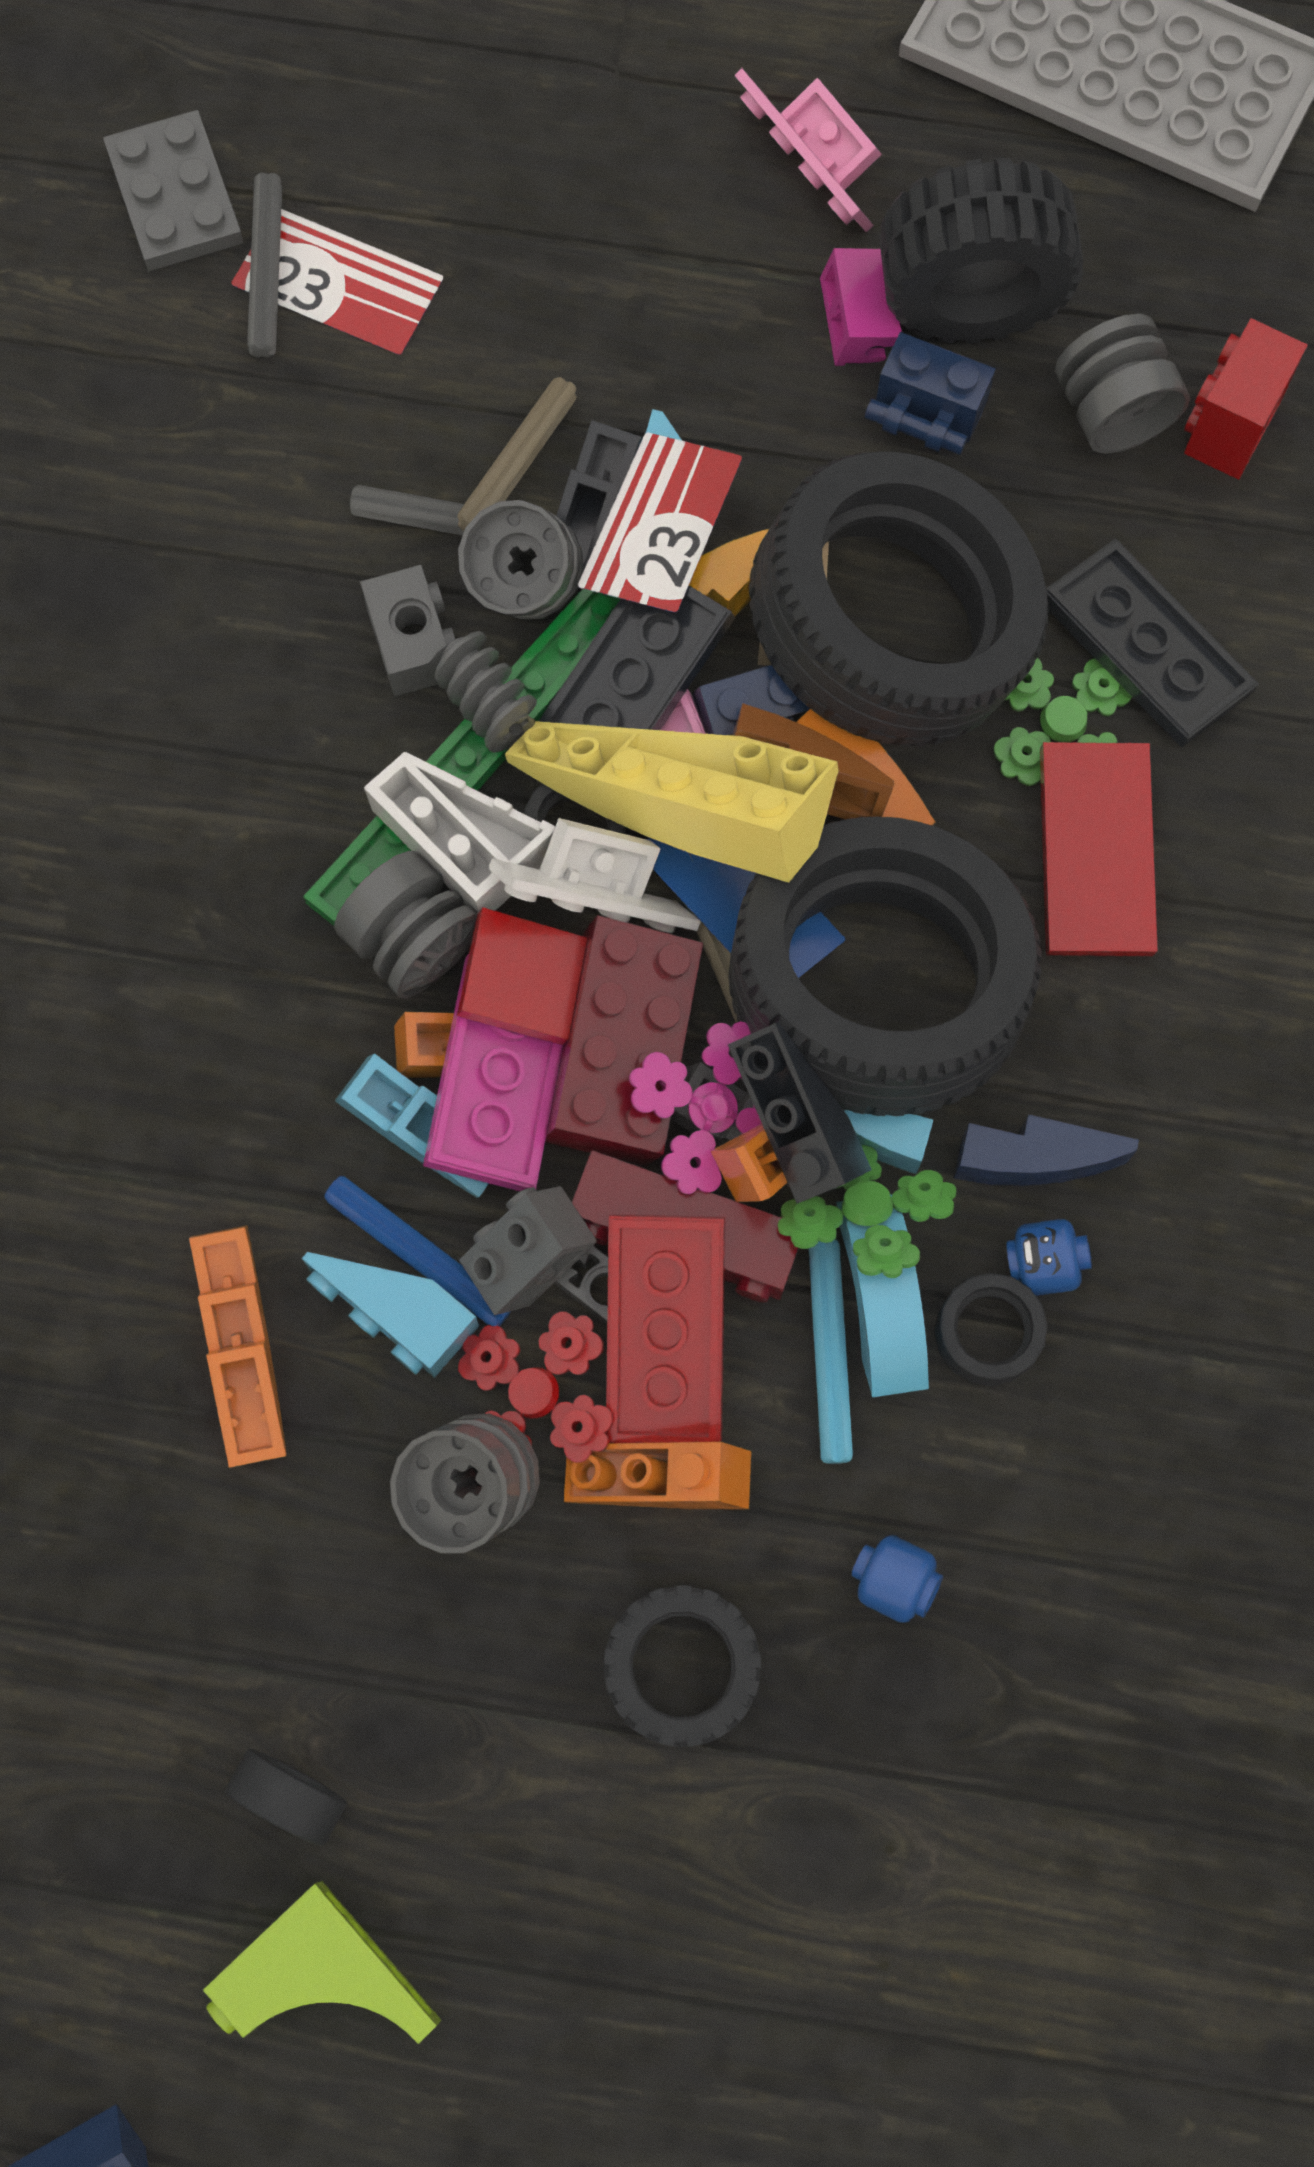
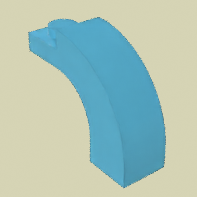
M836 1202L837 1207L842 1211V1202ZM894 1208L891 1216L883 1223L878 1224L887 1226L893 1231H907L902 1212H897ZM843 1215V1223L839 1227L848 1254L855 1286L860 1324L861 1357L872 1397L929 1389L926 1335L915 1266L903 1268L902 1274L897 1278H888L883 1273L875 1276L862 1274L857 1268L858 1256L853 1253V1243L857 1239L865 1238V1232L871 1226L857 1225Z

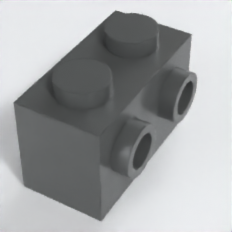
M561 1186L537 1191L535 1187H530L517 1193L506 1204L509 1211L500 1220L494 1221L480 1229L473 1237L475 1244L459 1259L494 1316L532 1305L597 1242Z

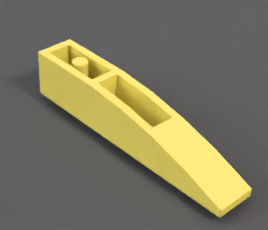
M535 721L534 726L528 729L505 753L507 762L554 791L607 819L691 854L788 883L818 848L839 771L837 761L743 736Z

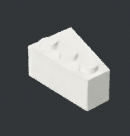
M403 752L364 787L372 811L412 851L418 852L442 876L444 884L451 891H457L462 896L466 906H472L477 912L482 907L495 911L511 897L510 894L504 891L506 884L488 869L492 858L540 869L556 827L544 820L539 822L513 809L512 804L496 797V799H493L468 787L465 781L407 752Z

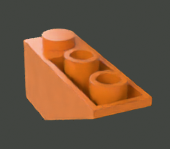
M723 1442L609 1444L602 1452L593 1451L592 1455L582 1463L572 1462L566 1457L564 1502L680 1509H749L751 1451Z

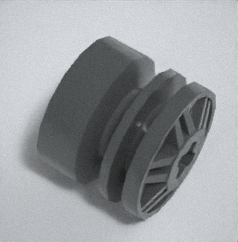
M1141 313L1130 314L1105 321L1088 330L1072 342L1057 360L1054 371L1063 389H1065V394L1071 406L1078 408L1076 417L1092 450L1103 454L1121 452L1154 438L1174 424L1186 411L1190 402V395L1174 362L1166 360L1168 351L1163 340L1160 338L1152 318Z
M523 500L499 501L481 510L465 528L458 548L459 572L468 592L484 607L522 620L544 619L562 610L576 595L579 588L578 583L584 572L583 550L574 531L558 516L542 507ZM524 552L537 556L531 562L534 568L532 574L518 571L523 565L520 556Z
M406 851L392 857L367 876L346 899L337 914L334 924L336 933L360 958L370 959L375 957L373 964L375 974L380 979H388L390 989L399 998H410L421 993L437 982L462 958L471 947L478 914L472 906H464L463 898L457 891L448 890L441 893L444 885L442 876L416 851Z
M490 1413L466 1414L412 1440L397 1458L390 1479L392 1507L402 1528L420 1545L439 1553H466L498 1536L499 1533L518 1523L533 1506L540 1484L538 1459L529 1439L512 1422ZM472 1467H474L478 1471L477 1475L476 1472L473 1469H471ZM476 1480L480 1486H477L473 1481Z

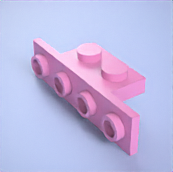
M740 69L735 76L747 90L740 97L746 106L759 120L766 114L770 117L775 126L769 133L788 155L794 149L800 153L805 161L798 168L817 190L825 184L834 194L827 203L846 225L855 219L865 232L870 230L874 225L846 193L845 189L882 155L818 78L780 113L743 69Z

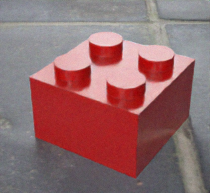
M1250 318L1241 337L1231 334L1218 358V366L1213 375L1209 374L1196 398V406L1185 425L1184 431L1192 435L1184 454L1239 480L1278 409L1308 345Z

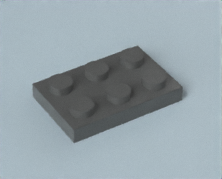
M198 110L103 137L148 272L244 243Z

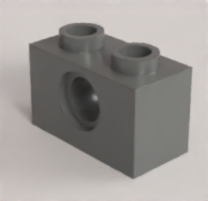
M422 565L360 581L365 605L394 697L437 685L434 677L435 674L427 671L429 662L440 649L455 640L452 628L442 629L437 614L445 612L437 581L427 584ZM413 624L424 627L422 631L412 635L401 632L405 627Z

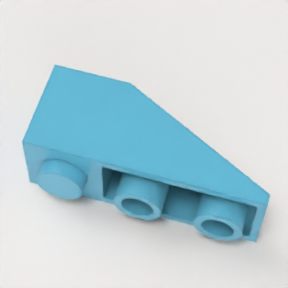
M307 1252L302 1258L309 1270L312 1271L306 1280L329 1301L332 1302L339 1295L354 1308L348 1316L372 1338L381 1331L392 1340L396 1346L391 1351V1354L415 1375L424 1368L435 1378L463 1346L465 1340L479 1327L476 1316L432 1279Z

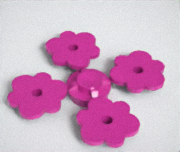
M737 1022L731 1027L725 1023H717L710 1027L707 1032L709 1046L703 1050L702 1059L706 1065L713 1066V1076L719 1083L703 1084L692 1094L691 1086L684 1080L687 1076L685 1065L680 1062L670 1063L669 1058L660 1052L647 1055L643 1061L642 1068L632 1070L629 1075V1081L635 1087L631 1094V1103L637 1111L641 1113L654 1111L655 1115L659 1118H668L673 1114L674 1107H683L688 1104V1114L692 1123L701 1129L693 1132L689 1138L683 1135L673 1138L670 1144L672 1153L667 1154L661 1164L663 1174L670 1180H677V1187L683 1194H691L697 1189L705 1193L713 1192L721 1184L722 1177L718 1170L719 1167L710 1152L716 1146L715 1139L711 1133L725 1131L734 1123L735 1119L736 1127L742 1134L761 1124L754 1105L753 1108H745L737 1114V1100L732 1091L725 1086L735 1083L739 1077L742 1079L734 1058L729 1055L728 1044L751 1034L745 1022ZM656 1082H659L662 1085L661 1091H658L656 1089ZM692 1158L696 1161L695 1168L690 1165Z

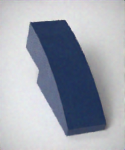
M1033 1115L1027 1116L1020 1128L1019 1134L969 1123L962 1136L953 1179L991 1185L1028 1186L1061 1183L1096 1175L1126 1164L1137 1151L1139 1140Z

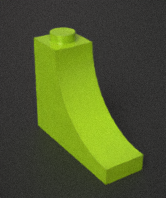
M323 1881L315 1883L203 1989L212 2000L206 2008L214 2021L226 2033L231 2034L236 2029L243 2038L253 2032L263 2022L277 2014L314 2003L333 2002L366 2008L393 2021L418 2044L441 2021L439 2016Z

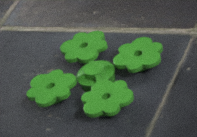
M1038 658L1035 660L1032 669L1005 700H1010L1009 704L1015 711H1024L1027 706L1037 710L1043 709L1040 723L1045 733L1035 731L1029 734L1026 729L1017 727L1011 731L1009 737H1003L995 743L993 753L996 759L1002 762L1000 772L1004 777H1017L1018 781L1026 786L1036 785L1041 780L1040 747L1043 742H1051L1050 738L1057 742L1067 743L1077 739V743H1117L1115 735L1109 732L1102 733L1099 738L1092 734L1083 735L1087 727V712L1098 710L1103 716H1111L1117 707L1125 706L1132 698L1096 659L1089 660L1083 672L1077 673L1074 676L1072 686L1078 691L1075 698L1060 696L1049 702L1051 698L1049 688L1054 682V677L1049 671L1042 670L1043 666Z
M861 1145L872 1170L842 1185L846 1190L842 1202V1211L836 1206L825 1205L824 1199L818 1196L798 1204L795 1199L785 1202L781 1207L782 1219L778 1222V1231L784 1236H791V1242L794 1246L801 1249H809L814 1247L819 1241L823 1243L832 1242L836 1238V1228L843 1223L844 1215L852 1223L861 1226H871L865 1232V1238L857 1239L853 1243V1253L858 1256V1270L868 1276L883 1273L888 1278H897L902 1274L903 1268H911L919 1262L920 1251L915 1245L911 1244V1235L907 1231H893L887 1226L878 1224L883 1223L891 1216L893 1208L902 1213L910 1212V1217L917 1222L926 1221L930 1216L936 1219L947 1218L954 1211L952 1199L956 1196V1187L952 1183L943 1182V1178L938 1172L924 1170L914 1177L904 1176L900 1178L898 1190L891 1197L884 1185L870 1181L880 1178L882 1174V1168L877 1163L876 1150L870 1146Z

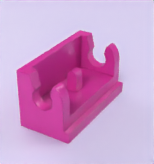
M834 248L820 277L835 366H845L846 363L883 361L886 359L885 349L878 347L870 348L875 346H894L899 333L902 331L900 322L889 310L886 302L881 250Z

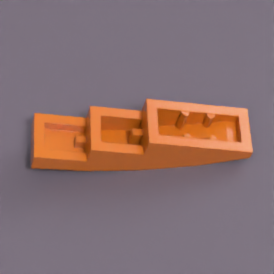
M248 1226L191 1236L189 1241L200 1290L198 1301L209 1350L206 1357L229 1468L284 1457L287 1455L280 1405Z

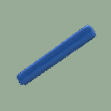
M339 1176L329 1186L324 1197L331 1206L427 1279L434 1280L486 1324L500 1326L508 1318L511 1311L494 1316L460 1263L345 1176Z

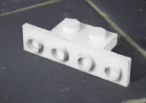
M559 818L540 869L493 858L488 868L506 884L504 887L505 892L524 901L535 902L537 896L551 898L552 902L570 911L583 912L584 907L587 906L598 909L602 915L610 919L626 923L629 922L631 916L641 918L649 926L670 933L674 932L675 927L697 931L701 922L675 900L644 894L661 849L650 840Z

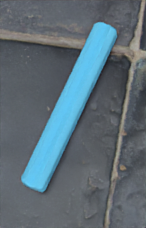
M837 1240L829 1243L819 1241L814 1247L809 1248L821 1459L824 1463L842 1464L850 1462L853 1456L840 1244Z

